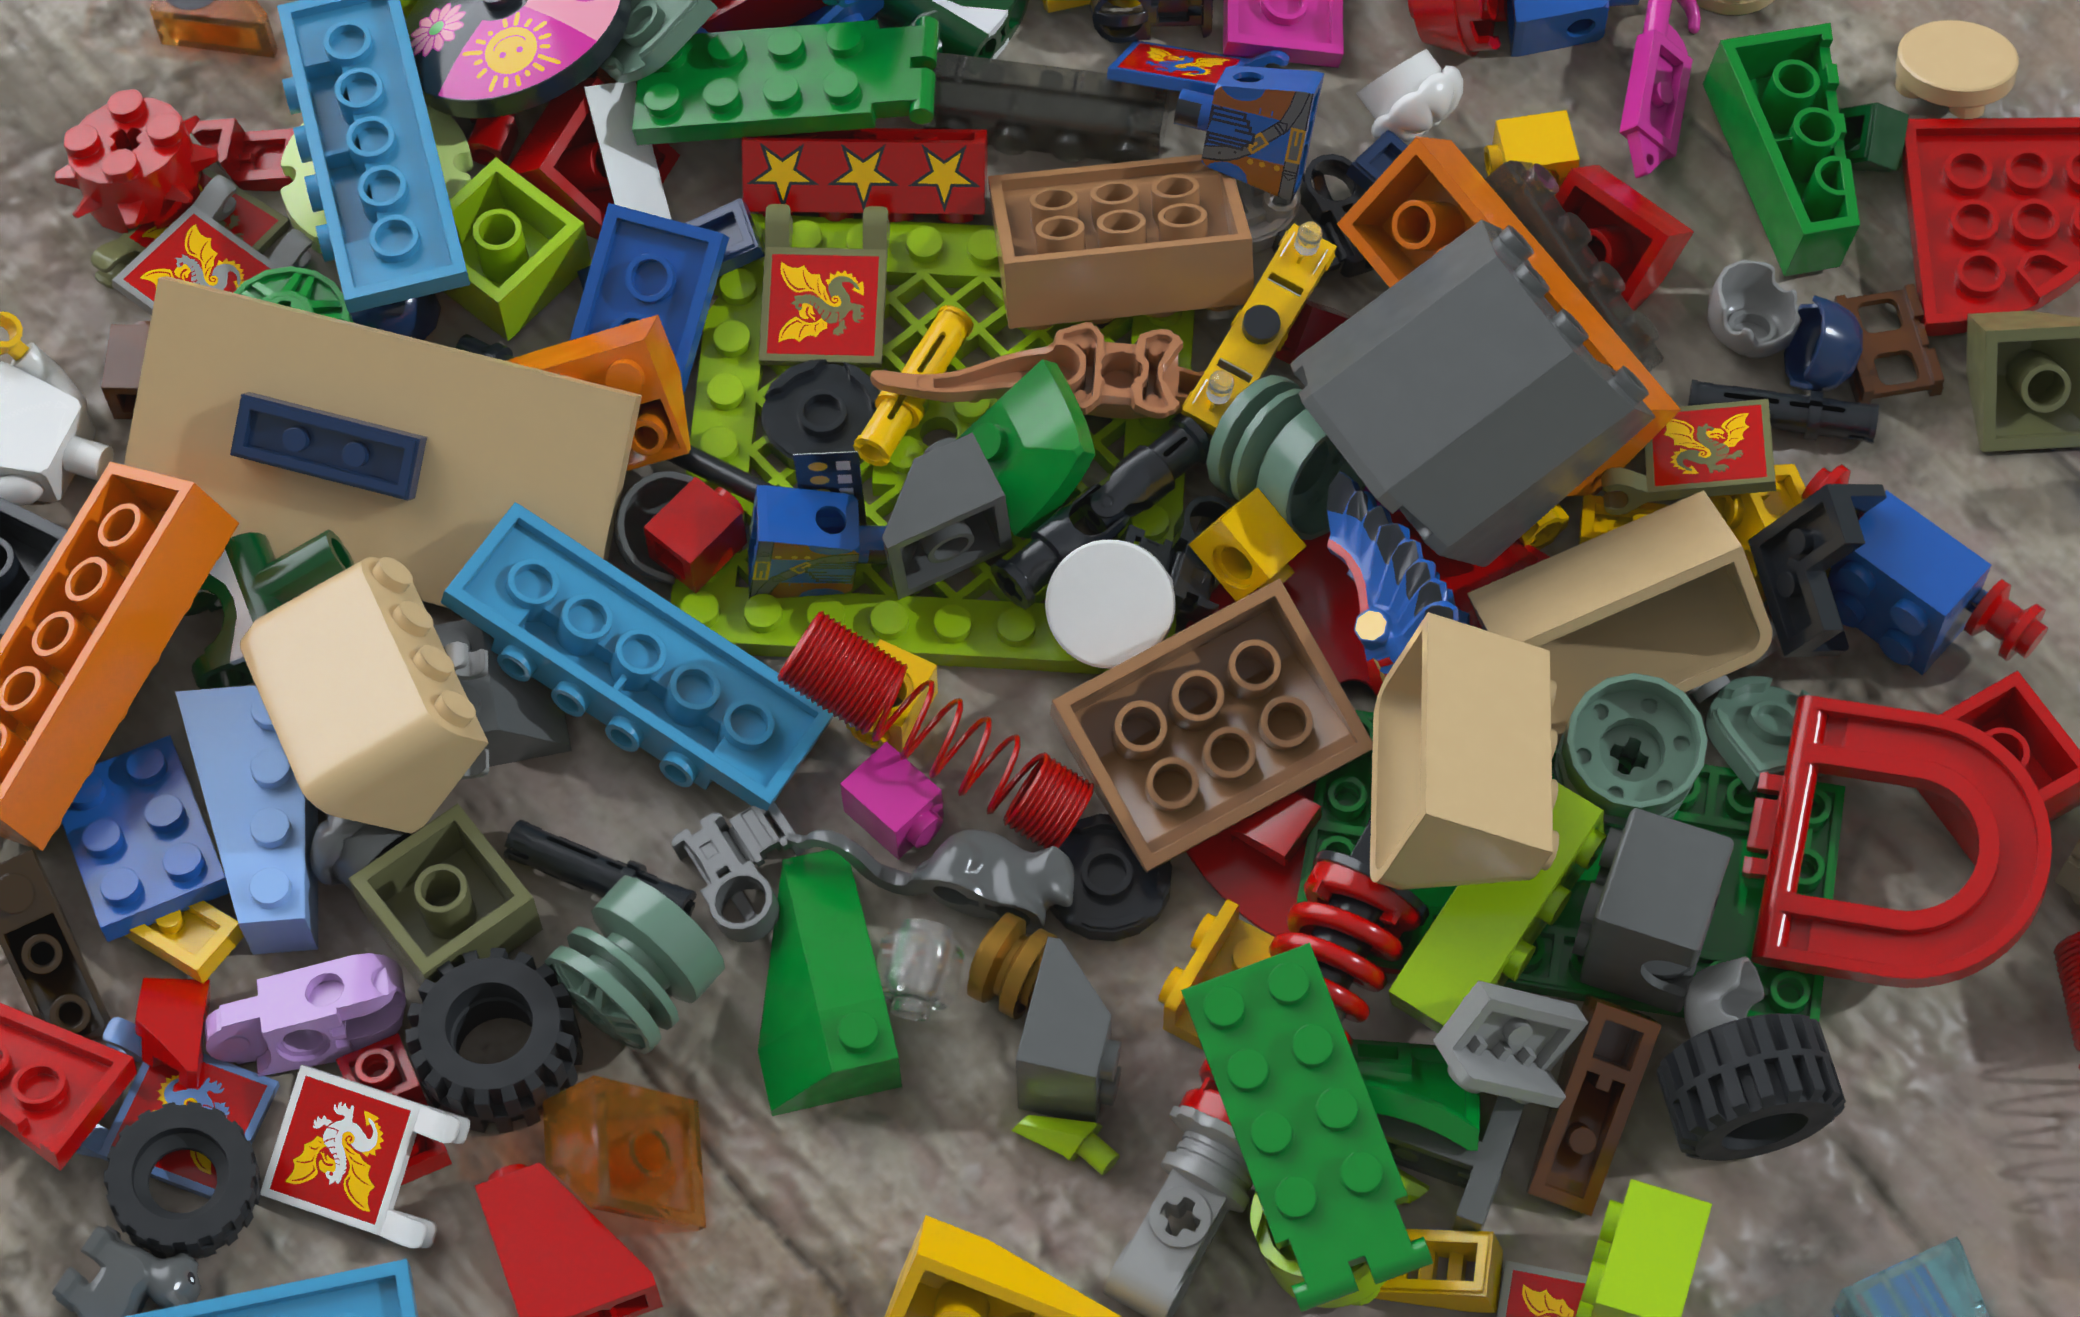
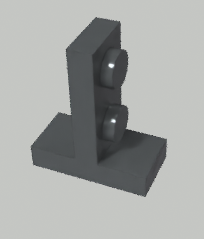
M1498 1095L1482 1142H1478V1151L1466 1150L1439 1133L1420 1125L1376 1113L1396 1165L1465 1189L1455 1217L1453 1230L1482 1231L1516 1137L1525 1104H1520L1511 1098Z

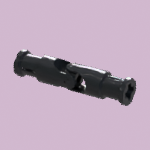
M1181 413L1177 414L1169 421L1170 429L1148 447L1139 445L1119 461L1111 473L1109 481L1102 486L1100 483L1086 488L1030 533L1031 542L1008 560L1000 558L990 566L991 573L1006 597L1015 605L1025 610L1036 602L1035 594L1049 583L1053 572L1068 554L1094 541L1112 540L1124 530L1130 517L1150 509L1175 489V480L1197 462L1205 464L1207 462L1210 441L1200 425L1188 416ZM1081 507L1088 528L1093 532L1101 534H1083L1073 526L1069 517Z

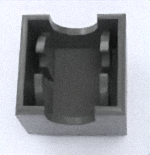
M1638 808L1631 810L1623 831L1611 827L1599 861L1600 869L1596 881L1591 883L1580 916L1581 924L1572 950L1573 954L1584 957L1580 972L1581 982L1669 1012L1679 1013L1684 1006L1687 985L1693 978L1716 908L1720 887L1732 854L1733 840L1730 837Z

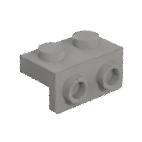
M1478 980L1433 1039V1042L1448 1064L1447 1071L1449 1076L1464 1090L1475 1094L1485 1092L1508 1097L1520 1104H1529L1531 1102L1558 1108L1566 1096L1550 1071L1584 1029L1588 1021L1576 1004Z

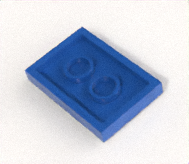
M608 203L569 341L659 315L680 369L684 395L729 237L724 233Z
M170 735L95 764L92 773L86 778L62 818V824L99 926L107 942L130 934V929L143 924L147 926L156 923L155 919L178 910L184 912L190 909V905L201 901L209 902L230 893L223 867Z

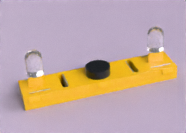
M1308 221L1301 226L1293 223L1291 228L1285 232L1278 244L1277 252L1244 307L1236 314L1231 323V329L1197 386L1189 393L1182 405L1181 414L1192 418L1205 432L1212 436L1222 415L1236 396L1254 381L1262 378L1275 354L1281 350L1287 340L1288 332L1325 270H1328L1336 257L1335 251L1337 246L1322 238V229L1315 222Z

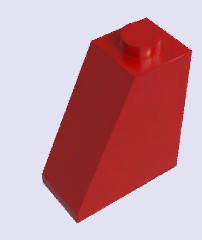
M540 1162L530 1166L512 1164L494 1171L488 1177V1181L475 1185L519 1317H636L663 1307L652 1272Z

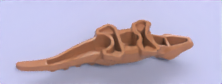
M1084 322L1058 330L1053 343L1046 347L1007 354L968 368L940 374H910L875 370L871 372L870 380L876 388L886 392L944 403L965 401L977 403L982 399L996 398L999 400L1037 363L1044 359L1057 363L1074 393L1083 415L1120 419L1148 417L1161 419L1182 412L1183 403L1189 393L1195 389L1205 371L1195 372L1178 366V354L1183 349V341L1179 335L1174 334L1171 330L1159 329L1140 334L1135 344L1105 342L1104 336L1098 327L1092 323Z

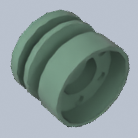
M1269 375L1254 381L1238 394L1222 415L1210 442L1207 457L1209 480L1218 491L1229 498H1236L1238 502L1258 487L1300 539L1313 540L1330 531L1327 514L1328 489L1339 472L1347 474L1359 484L1360 490H1364L1366 485L1302 404L1299 395L1302 389L1298 384L1286 377Z
M1637 673L1607 678L1585 692L1572 712L1557 746L1553 768L1554 778L1559 784L1604 810V834L1608 835L1611 827L1623 831L1629 813L1635 808L1673 819L1704 766L1708 739L1702 716L1685 692L1662 678ZM1621 756L1632 760L1629 775L1617 771Z
M624 875L591 910L593 920L603 936L591 929L577 926L567 936L569 947L560 945L544 962L555 972L558 984H564L572 1005L583 1017L619 1043L633 1051L646 1055L662 1039L659 1028L669 1030L679 1021L677 1008L667 994L678 1000L693 1003L723 972L725 965L723 957L713 941L677 904L638 878Z

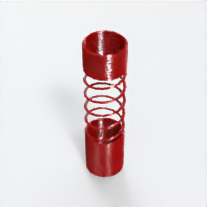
M824 611L817 613L778 674V682L783 681L784 685H789V689L794 688L795 692H800V696L805 695L806 699H811V703L816 702L817 707L822 706L823 710L827 709L828 713H833L834 717L838 716L839 720H844L845 724L849 723L850 727H855L856 731L860 730L862 735L871 729L881 714L872 734L873 742L879 741L909 704L929 686L924 704L901 752V760L907 759L943 716L958 704L949 732L929 772L930 778H935L965 741L982 724L986 723L982 740L960 785L958 795L964 796L998 754L1015 740L1011 758L987 807V814H993L1014 786L1035 765L1011 802L1003 822L1005 826L1009 825V828L1014 829L1016 833L1020 832V835L1025 836L1027 840L1031 839V842L1036 843L1038 847L1042 846V849L1052 846L1059 848L1087 807L1095 789L1094 783H1089L1088 779L1084 780L1083 776H1078L1077 772L1073 773L1072 769H1067L1066 765L1062 766L1061 762H1056L1055 758L1051 759L1050 755L1044 752L1033 757L1005 787L1021 746L1020 736L1017 734L1006 738L975 771L992 730V720L989 716L976 721L945 755L963 712V700L961 698H956L943 707L915 739L934 695L935 685L933 680H927L920 684L885 723L902 686L908 669L907 664H902L901 660L897 661L896 657H891L890 653L886 654L885 650H880L879 646L874 647V643H869L868 639L863 640V636H858L857 632L852 633V629H847L846 625L841 626V622H836L835 618L830 619L829 614L825 615Z

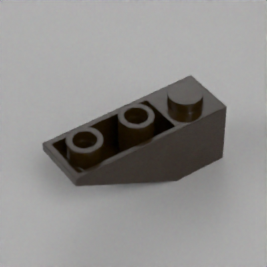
M35 849L0 863V945L33 1016L91 1040L102 1036L111 1018Z

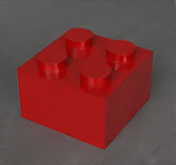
M2018 670L1939 714L1965 722L1985 732L2008 749L2024 766L2035 782L2046 807L2049 823L2080 805V749ZM1916 788L1968 858L1976 865L1979 855L1978 842L1974 829L1964 813L1945 797L1928 790Z

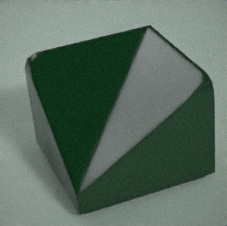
M1878 102L1840 108L1839 113H1844L1847 130L1844 138L1846 158L1851 160L1852 170L1877 172L1899 170L1902 163L1909 114Z

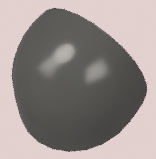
M673 471L657 472L639 480L621 497L614 523V541L619 554L625 562L642 576L668 585H674L676 578L666 574L664 568L649 557L643 527L694 477Z

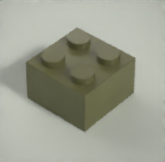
M458 803L348 878L361 911L420 986L426 979L434 983L440 980L437 968L448 960L454 968L464 964L463 953L477 950L479 959L490 958L491 948H506L507 954H509L543 930L532 895Z

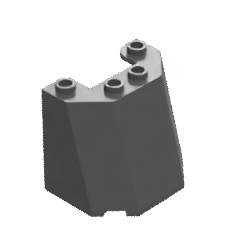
M1480 220L1291 363L1293 374L1305 386L1299 392L1302 404L1377 501L1392 514L1400 509L1407 520L1418 531L1423 542L1439 556L1481 567H1486L1656 417L1643 402V399L1649 395V392L1636 375L1625 366L1615 371L1608 365L1596 361L1582 344L1589 336L1581 324L1565 309L1557 313L1544 297L1550 288L1529 262L1528 258L1534 254V251L1525 238L1510 225L1505 229H1501L1484 220Z

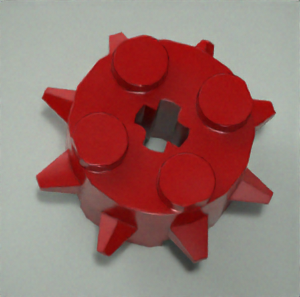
M135 89L114 93L106 105L87 115L79 125L70 128L65 133L64 147L68 155L69 164L55 172L56 183L81 190L84 198L72 215L75 218H80L91 213L102 227L118 233H128L127 229L136 228L138 225L153 221L157 230L175 222L194 204L201 194L198 184L203 169L218 161L219 154L217 150L193 144L189 135L199 122V117L195 115L183 121L182 116L170 104L154 98H143L142 94Z

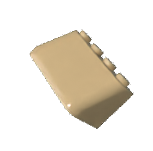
M1704 490L1467 593L1483 630L1550 651V679L1554 680L1557 685L1555 701L1551 708V728L1557 731V745L1561 740L1572 712L1585 692L1607 678L1637 673L1662 678L1681 691L1687 692L1754 663L1765 654L1772 641V627L1743 547Z
M368 557L256 619L240 641L243 657L302 793L315 807L331 816L414 834L425 826L489 743L476 717V710L468 700L457 677L454 663L447 655L433 626V619L426 611L414 586L412 574L405 565L393 558L382 557L380 559Z
M1428 612L1385 677L1374 708L1370 878L1373 882L1398 890L1523 881L1531 880L1540 870L1546 871L1551 867L1559 847V833L1553 830L1552 811L1558 796V782L1552 779V758L1556 750L1558 735L1557 731L1551 728V708L1555 701L1557 685L1554 680L1550 679L1549 650Z

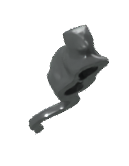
M818 829L807 835L790 833L787 838V844L804 850L822 847L836 852L867 880L892 893L905 896H915L921 893L928 894L939 903L973 917L999 921L1006 913H1012L1026 921V933L1031 935L1038 929L1045 928L1046 911L1050 906L1058 904L1069 907L1073 902L1075 872L1072 862L1064 852L1056 846L1036 852H1029L1021 849L1003 836L986 830L967 829L951 835L927 861L920 863L912 873L880 864L862 846L843 834L832 830Z

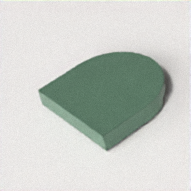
M631 0V13L624 35L615 50L600 67L613 80L620 83H630L647 77L665 65L718 7L711 0Z
M1748 676L1731 680L1730 683L1720 689L1718 695L1713 699L1706 717V730L1712 744L1749 792L1757 791L1759 776L1762 772L1784 776L1797 698L1803 695H1811L1803 689L1798 696L1785 689L1771 686L1773 678L1765 676ZM1818 773L1817 777L1826 776L1827 774Z

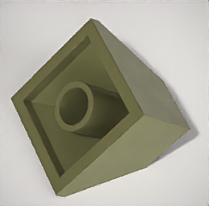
M2036 311L1968 314L1966 375L1980 450L1982 452L2080 447V318Z

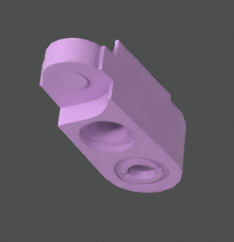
M365 953L257 979L258 996L219 1005V1009L207 1016L204 1022L206 1051L211 1057L224 1062L243 1064L257 1061L259 1077L300 1069L301 1065L311 1067L337 1062L336 1059L388 1038L398 1032L402 1026L406 1005L402 968L395 960L385 955Z

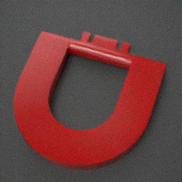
M1803 695L1797 698L1784 776L1762 772L1758 780L1757 792L1779 797L1777 800L1755 797L1746 848L1749 852L1766 854L1768 857L1767 859L1745 856L1742 868V876L1749 879L1765 880L1751 961L1767 967L1899 988H1923L1963 979L1991 965L2007 953L2019 941L2035 918L2046 893L2051 865L2052 840L2048 813L2035 782L2024 766L2008 749L1985 732L1947 716L1812 695ZM1818 773L1919 788L1934 792L1951 801L1964 813L1971 823L1979 847L1977 864L1967 883L1958 893L1945 902L1934 907L1915 911L1894 910L1797 894Z

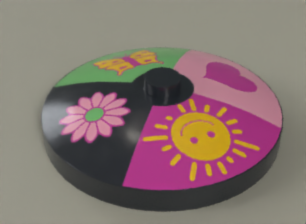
M418 0L406 19V25L426 105L439 112L456 117L491 118L525 111L559 97L596 71L615 50L629 22L631 0Z

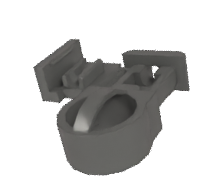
M773 801L767 811L752 805L729 819L732 825L730 829L720 813H711L700 820L701 830L692 835L689 829H685L676 834L672 839V847L680 861L690 856L708 886L700 890L709 905L717 926L727 938L737 942H754L765 937L773 930L779 919L780 905L770 883L759 874L754 865L757 864L760 867L765 864L766 854L775 848L780 851L782 849L781 846L785 851L792 849L796 856L805 852L804 849L787 844L788 835L790 833L795 834L775 801ZM769 815L775 822L773 826L780 835V839L766 819ZM729 871L728 874H726V875H724L723 877L720 878V876H721L723 873ZM755 889L764 893L766 897L765 905L758 915L742 892L743 890ZM730 898L746 922L732 923L723 917L724 907Z

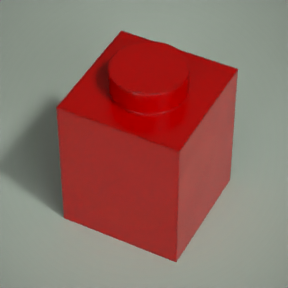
M695 476L643 527L649 557L694 593H697L747 543L743 519L744 510L741 504L727 490L721 487L713 490Z

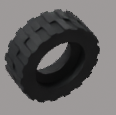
M175 1102L163 1104L161 1109L153 1112L147 1110L138 1116L139 1120L130 1127L126 1125L119 1133L120 1139L116 1146H111L107 1156L109 1162L108 1170H104V1184L108 1193L106 1197L117 1224L123 1233L126 1232L129 1235L131 1243L142 1249L144 1247L151 1251L153 1256L161 1259L173 1257L181 1252L191 1257L203 1255L206 1258L216 1254V1250L225 1244L230 1246L238 1239L237 1234L244 1226L247 1228L254 1217L252 1211L255 1204L259 1205L260 1200L258 1180H261L259 1167L250 1140L247 1141L243 1129L235 1120L233 1122L229 1121L224 1112L214 1107L212 1110L204 1108L201 1103L188 1102V1105H176ZM179 1150H192L203 1154L212 1162L217 1172V1185L212 1197L199 1209L187 1213H174L163 1209L154 1201L149 1190V1179L154 1166L167 1154Z

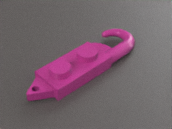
M1648 0L1643 32L1637 35L1619 131L1628 140L1636 178L1650 174L1662 161L1675 157L1677 153L1693 59L1688 56L1685 44L1677 31L1669 24L1673 0ZM1676 0L1686 13L1689 32L1692 34L1698 33L1701 16L1697 1Z

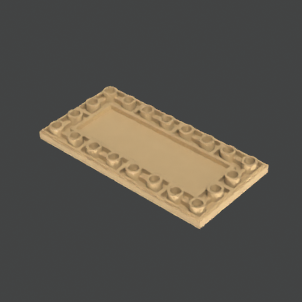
M165 276L158 278L124 465L194 482L239 522L231 538L248 532L266 535L276 559L329 529L340 538L350 553L354 564L368 557L380 559L382 557L393 558L405 565L410 571L414 586L422 601L446 607L441 604L445 589L515 502L608 562L616 513L621 500L642 395ZM252 392L426 436L427 441L416 497L407 501L231 456L230 452L241 394Z

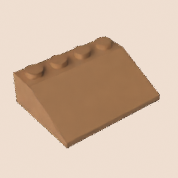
M1202 154L988 176L1003 299L1009 329L1044 330L1054 324L1081 321L1092 324H1104L1115 318L1139 315L1163 318L1171 316L1178 311L1208 309L1218 312L1228 311L1237 305H1245L1254 290L1252 236L1236 180L1206 167L1202 163Z
M1280 579L1053 699L1050 716L1086 779L1089 780V783H1094V792L1146 873L1373 751L1372 739Z

